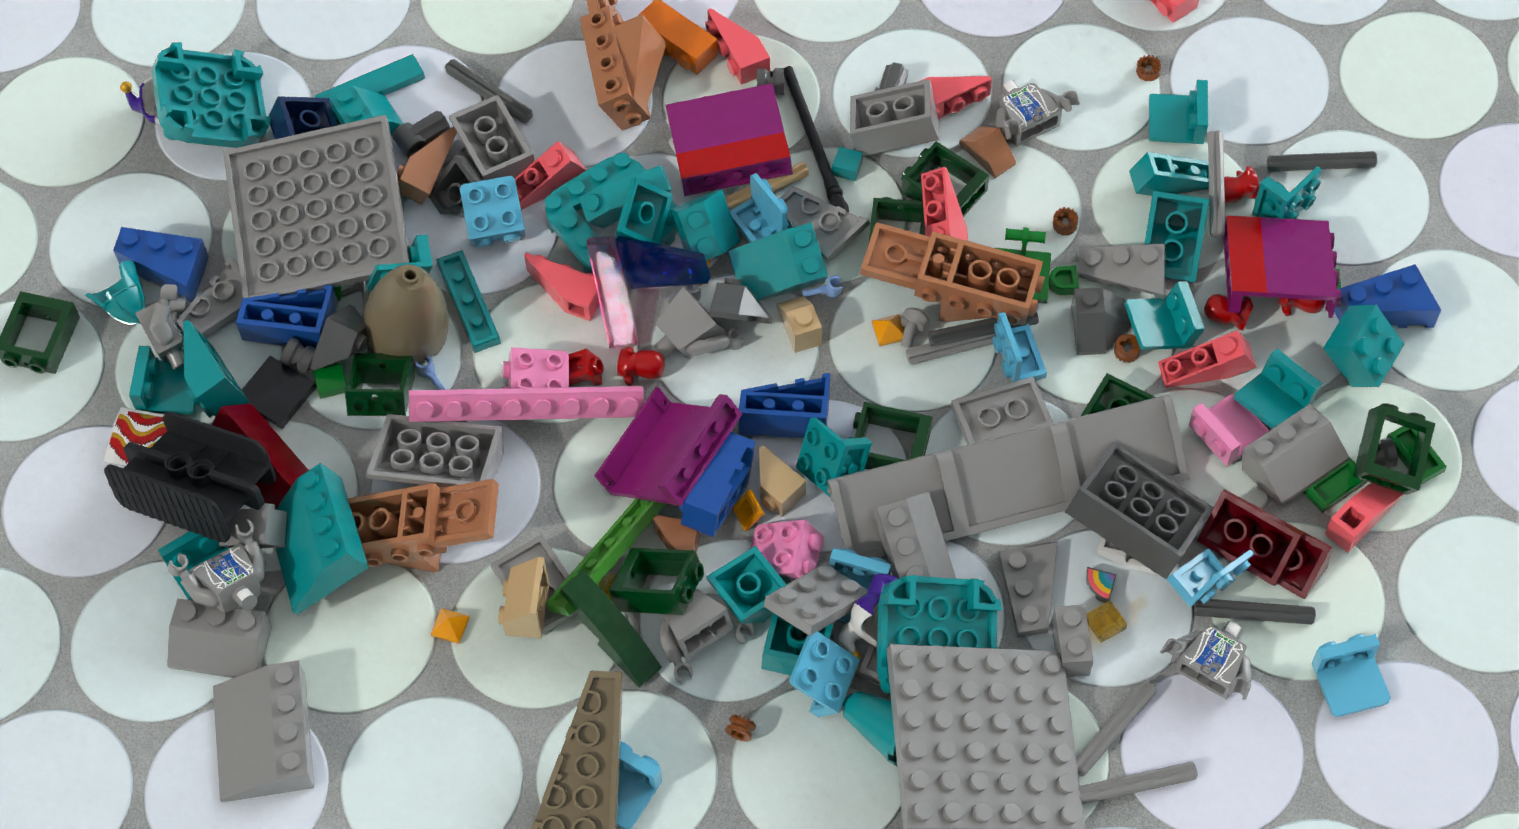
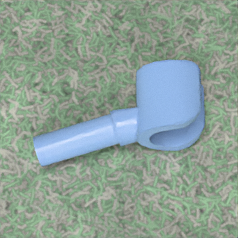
M831 276L828 278L826 285L802 290L803 296L807 297L826 293L827 296L836 298L841 294L843 287L833 286L839 285L841 278L839 276Z
M429 355L426 356L427 365L421 366L415 361L421 377H428L437 390H445L436 377L435 367Z

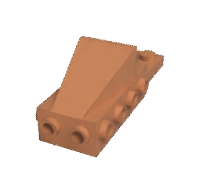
M586 0L589 14L581 17L580 22L598 105L621 130L637 126L641 122L651 119L648 102L666 47L665 40L643 14L624 22L615 7L618 0Z
M878 222L875 224L860 269V275L914 289V296L928 302L942 303L938 320L942 322L983 318L998 319V313L1005 312L1009 324L1025 326L1028 316L1034 317L1038 300L1033 299L1035 292L1041 293L1045 279L1044 276H1040L1043 261L932 231L929 237Z
M494 479L443 488L438 487L435 483L348 498L368 565L380 566L382 563L438 572L441 553L447 552V546L493 539L499 484Z

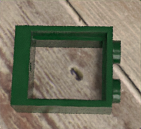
M935 141L929 149L925 148L920 153L918 161L912 167L908 166L901 176V193L912 200L923 202L922 185L919 184L921 174L931 171L935 165L941 168L946 167L948 173L967 184L956 196L964 217L988 191L989 174Z
M890 197L873 198L869 242L876 222L879 223V219L920 223L919 234L925 235L922 201L896 200Z
M20 291L0 335V359L2 363L12 368H17L18 366L29 368L40 374L44 372L56 374L80 318L74 303ZM27 316L57 322L44 352L14 346Z
M355 353L345 388L347 416H387V414L406 416L409 404V390H412L415 379L413 357L393 356L384 353ZM363 383L401 384L400 389H362Z
M864 402L862 411L855 414L853 429H857L855 438L865 437L869 424L915 433L916 436L910 459L925 456L933 417ZM869 452L865 469L869 470L905 460Z
M1382 403L1368 412L1353 477L1406 495L1420 490L1435 423L1425 420L1426 417L1422 414H1407L1398 411L1399 408L1395 405ZM1384 420L1418 431L1408 474L1374 463Z
M631 548L609 592L616 607L621 612L683 615L688 604L693 599V594L699 581L703 579L704 567L694 550ZM648 575L678 576L672 590L641 589Z

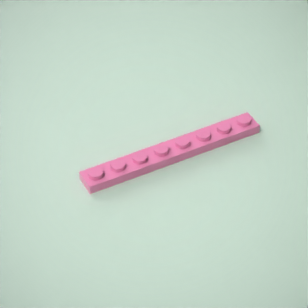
M643 386L409 390V422L635 417L643 406L644 390Z

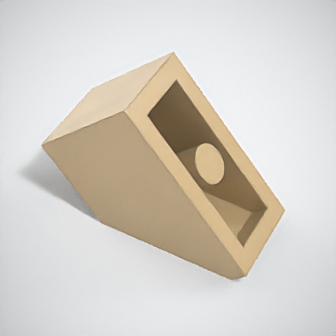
M801 296L777 304V309L795 353L822 345V326L814 306L809 300Z
M762 445L759 448L761 503L770 512L775 511L783 517L806 495V480Z

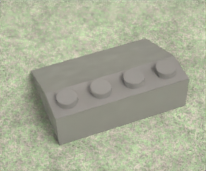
M387 414L366 472V478L420 485L435 483L438 487H449L493 479L498 473L504 453L503 429L501 426L456 421L409 422V416Z
M300 661L270 664L213 686L220 801L228 802L314 788L306 678Z

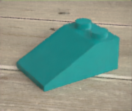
M1153 191L1144 245H1165V278L1196 283L1209 207L1208 198Z
M812 222L777 232L728 251L735 278L742 280L741 285L748 286L759 301L823 284L828 277Z
M189 320L183 322L184 379L190 387L187 393L196 405L200 404L209 418L212 416L216 417L222 406L249 404V400L214 346Z

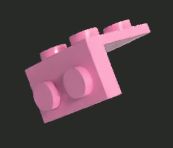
M511 347L508 361H503L502 378H507V386H503V389L569 387L568 353L559 350Z
M1234 394L1227 396L1210 409L1203 403L1193 408L1189 427L1202 439L1227 467L1242 457L1243 448L1269 432V429L1254 414L1233 398Z
M806 520L759 524L755 528L751 548L756 546L780 577H788L791 581H794L817 568L824 536Z

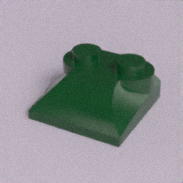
M1106 373L1081 416L1156 397Z

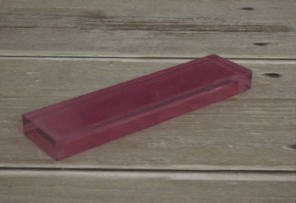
M615 236L590 237L586 242L609 348L634 347L639 343Z

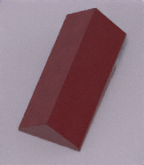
M251 403L222 406L211 425L257 440L266 449L276 474V481L270 485L258 481L255 485L260 489L264 502L274 504L276 510L295 480L309 470Z
M1225 489L1222 490L1197 539V542L1232 562L1251 549L1254 555L1248 560L1251 566L1247 571L1273 586L1278 584L1302 599H1306L1328 568L1333 549L1330 545Z

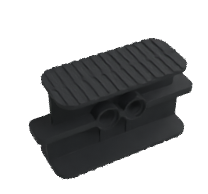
M167 412L163 416L167 432L151 448L129 442L123 448L129 463L124 468L112 464L104 468L108 484L115 498L124 508L224 543L231 537L227 522L243 505L259 510L265 504L261 491L255 484L259 481L270 485L276 481V474L269 455L257 440L172 412Z

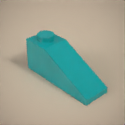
M1147 152L1129 170L1136 194L1152 196L1153 191L1179 194L1209 189L1208 161Z
M660 165L603 184L579 197L587 223L604 229L619 221L632 177H637L660 189L671 192L672 189L663 166Z

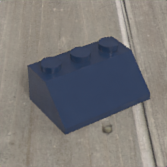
M278 96L269 113L274 139L337 126L329 98Z

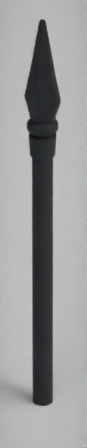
M787 66L784 68V77L823 177L827 198L830 200L831 205L839 206L849 212V206L842 197L843 191L832 173L793 67Z

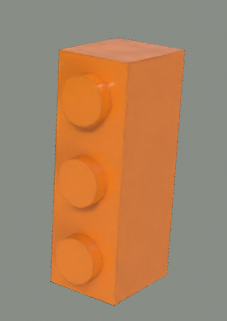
M654 0L639 14H643L665 40L666 47L663 55H669L678 61L682 68L689 69L698 75L718 56L717 38L663 1Z

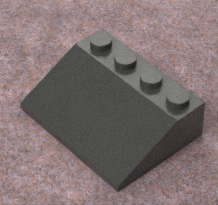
M1113 442L1079 488L1065 513L1153 572L1167 579L1214 507Z

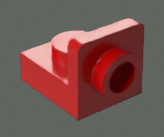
M588 349L568 354L569 386L586 380L591 381L596 386L602 384L604 366L599 357Z

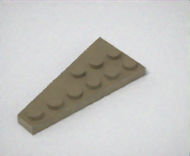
M590 671L531 829H617L623 672Z

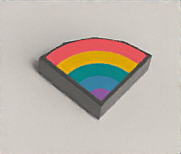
M1087 567L1086 584L1096 595L1095 598L1109 605L1117 574Z

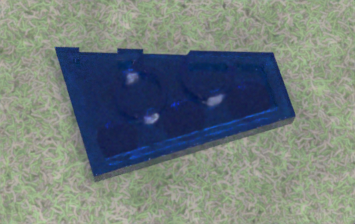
M619 235L614 241L630 289L708 284L711 279L704 253Z

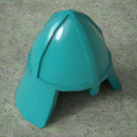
M123 261L119 265L122 279L103 291L93 294L87 293L85 296L94 301L115 320L128 325L141 324L135 313L145 308L143 287L137 275L134 261Z

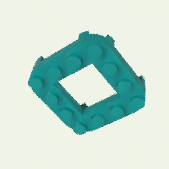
M618 153L601 161L555 189L545 199L547 224L551 233L555 231L581 262L585 273L604 277L611 276L612 279H616L622 276L621 269L655 249L654 247L616 237L604 244L577 212L582 208L579 197L603 184L645 171L639 162L630 158L626 153ZM673 201L670 204L659 246L663 243L670 246L675 241V235L678 232L670 212L671 208L676 207Z

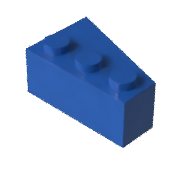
M121 227L113 249L119 265L123 261H134L138 277L148 282L153 281L161 286L165 284L176 285L178 287V294L185 297L186 301L190 303L196 297L209 259L202 239Z
M1416 264L1339 288L1341 290V304L1339 307L1335 306L1334 310L1340 321L1348 306L1377 305L1391 326H1398V328H1407L1408 325H1425V328H1434L1441 312V308Z
M333 284L324 286V289L308 292L306 289H300L295 294L280 296L279 293L243 298L236 320L242 340L286 346L289 339L294 337L300 340L304 348L310 345L316 348L327 317L336 312L338 300Z
M830 373L822 374L821 378L805 381L804 378L795 379L793 384L778 386L777 383L741 390L739 410L742 416L739 419V434L804 438L809 420L814 417L827 426Z
M730 432L683 504L679 507V511L683 512L681 525L714 537L748 486L756 441Z

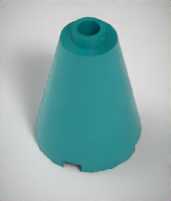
M861 691L849 694L842 704L843 717L887 761L897 766L891 700Z

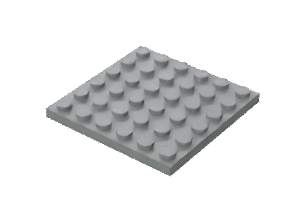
M386 115L223 151L243 298L279 293L280 296L295 294L300 289H306L308 292L324 289V286L332 284L333 287L369 280L376 265L410 263L389 121Z
M890 644L886 648L903 829H1085L1082 800L1079 798L1081 792L1078 790L1080 784L1065 668H1062L1059 651Z

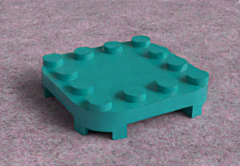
M182 42L171 43L170 47L158 53L152 67L157 116L161 127L164 129V136L169 140L230 148L260 143L270 126L271 117L266 116L260 81L264 74L261 65L256 67L250 60L243 57V51L234 49L230 56L183 50Z
M909 575L897 578L883 586L878 603L877 672L883 692L891 695L886 651L890 644L997 649V611H1002L1001 601L984 584L985 581L975 578L957 579Z

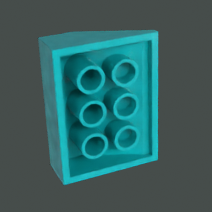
M319 463L295 480L276 509L287 512L285 548L275 549L292 611L296 615L369 568L342 478Z

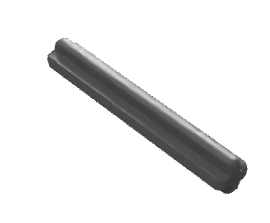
M451 59L445 65L447 74L485 99L499 94L510 115L520 122L527 123L532 118L533 114L530 108L455 59Z
M1374 151L1269 155L1267 158V169L1270 172L1314 170L1317 166L1321 169L1373 168L1377 164V155Z
M1036 310L1034 317L1028 316L1026 324H1029V326L1036 325L1039 322ZM989 318L930 331L928 333L930 345L939 346L994 334V323H997L998 319ZM1010 324V327H1011V328L1018 327V326H1022V325H1011V324Z
M1210 599L1205 604L1201 601L1194 604V614L1204 617L1313 624L1316 618V611L1312 606Z

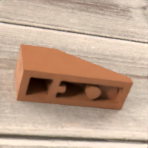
M454 126L410 156L404 165H398L396 171L401 195L421 205L425 202L432 191L457 134Z

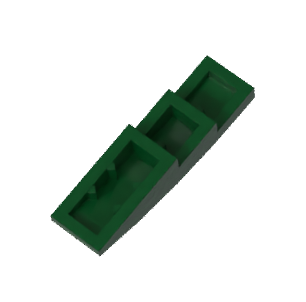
M584 570L580 571L560 589L559 593L580 613L578 619L599 639L597 645L639 688L661 669L662 666L640 635Z

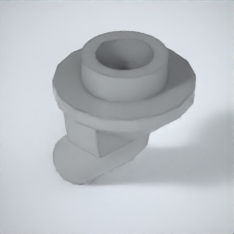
M911 307L903 312L901 326H904L905 329L901 346L911 348L915 332L924 331L928 328L930 321L923 310Z

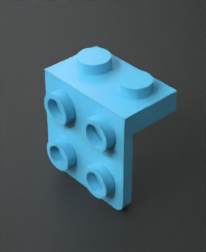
M757 173L750 176L751 199L730 211L735 227L748 243L786 230L789 227L786 203L782 198H777L773 194L769 182L765 178L761 179Z
M513 176L461 185L460 194L471 245L476 244L477 248L493 245V241L504 239L505 243L515 242L521 239L520 236L525 235L516 181Z
M998 313L997 323H994L996 336L992 337L996 353L1001 352L1003 358L1001 365L1004 376L1006 378L1010 377L1011 382L1032 376L1035 381L1046 378L1047 372L1029 324L1011 328L1006 313Z
M833 547L830 556V566L849 579L856 581L867 590L874 575L880 573L891 575V564L886 563L885 560L879 557L868 558L858 555L851 549H837ZM851 612L836 621L846 624L851 618Z
M1208 548L1172 573L1166 580L1189 607L1198 601L1205 604L1218 593L1215 589L1225 590L1236 580L1233 577L1234 574L1239 576L1251 566L1248 560L1254 555V552L1250 549L1224 567Z
M817 631L811 636L807 635L789 681L794 688L813 699L809 712L817 717L837 714L841 709L860 659Z
M1358 634L1349 638L1346 642L1338 644L1334 641L1327 642L1317 649L1311 664L1330 712L1334 717L1361 712L1389 703L1391 696L1375 660V655L1380 646L1376 634L1369 636Z
M620 741L617 826L622 829H632L662 783V774L657 761L649 756L644 755L641 757L633 753L632 748Z

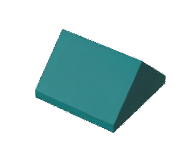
M632 177L617 226L616 237L658 248L673 194L637 177Z
M756 546L706 576L707 581L741 624L765 622L773 613L764 607L765 597L787 585Z

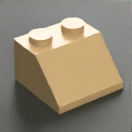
M536 557L511 567L509 579H504L503 597H506L505 606H500L498 623L503 625L505 636L542 638L546 611L545 602L547 601L550 584L544 557Z

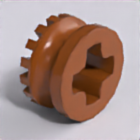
M1144 55L1143 58H1139L1136 73L1140 79L1154 81L1160 76L1161 64L1157 57ZM1148 65H1151L1152 70L1147 72L1145 68Z
M1065 207L1063 209L1059 208L1053 216L1052 224L1055 232L1060 235L1073 234L1078 226L1077 212H1074V209L1070 210L1069 207L1067 209ZM1063 218L1069 219L1067 226L1065 224L1062 225Z
M1124 334L1118 337L1115 343L1114 354L1119 361L1122 360L1123 363H1130L1131 361L1134 362L1135 359L1137 360L1141 349L1136 336ZM1127 343L1132 346L1129 352L1123 351Z
M736 714L730 716L731 725L726 726V733L740 741H751L752 734L750 732L756 729V724L750 721L751 719L749 718L745 720V716L743 718L741 715L737 716Z

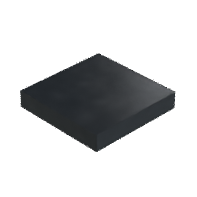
M269 356L243 387L242 391L265 420L283 429L316 389L317 385L314 380L280 363L276 358Z

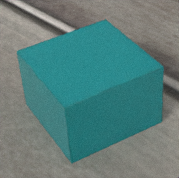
M839 146L832 164L833 175L856 181L863 162V152Z

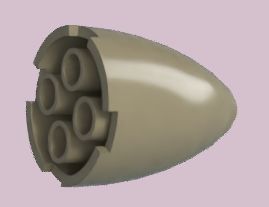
M416 265L398 266L386 273L369 295L364 309L363 322L366 326L365 335L368 336L367 344L375 353L393 356H412L413 364L416 366L415 361L422 362L427 360L426 356H436L442 350L448 333L447 305L439 285L427 271Z

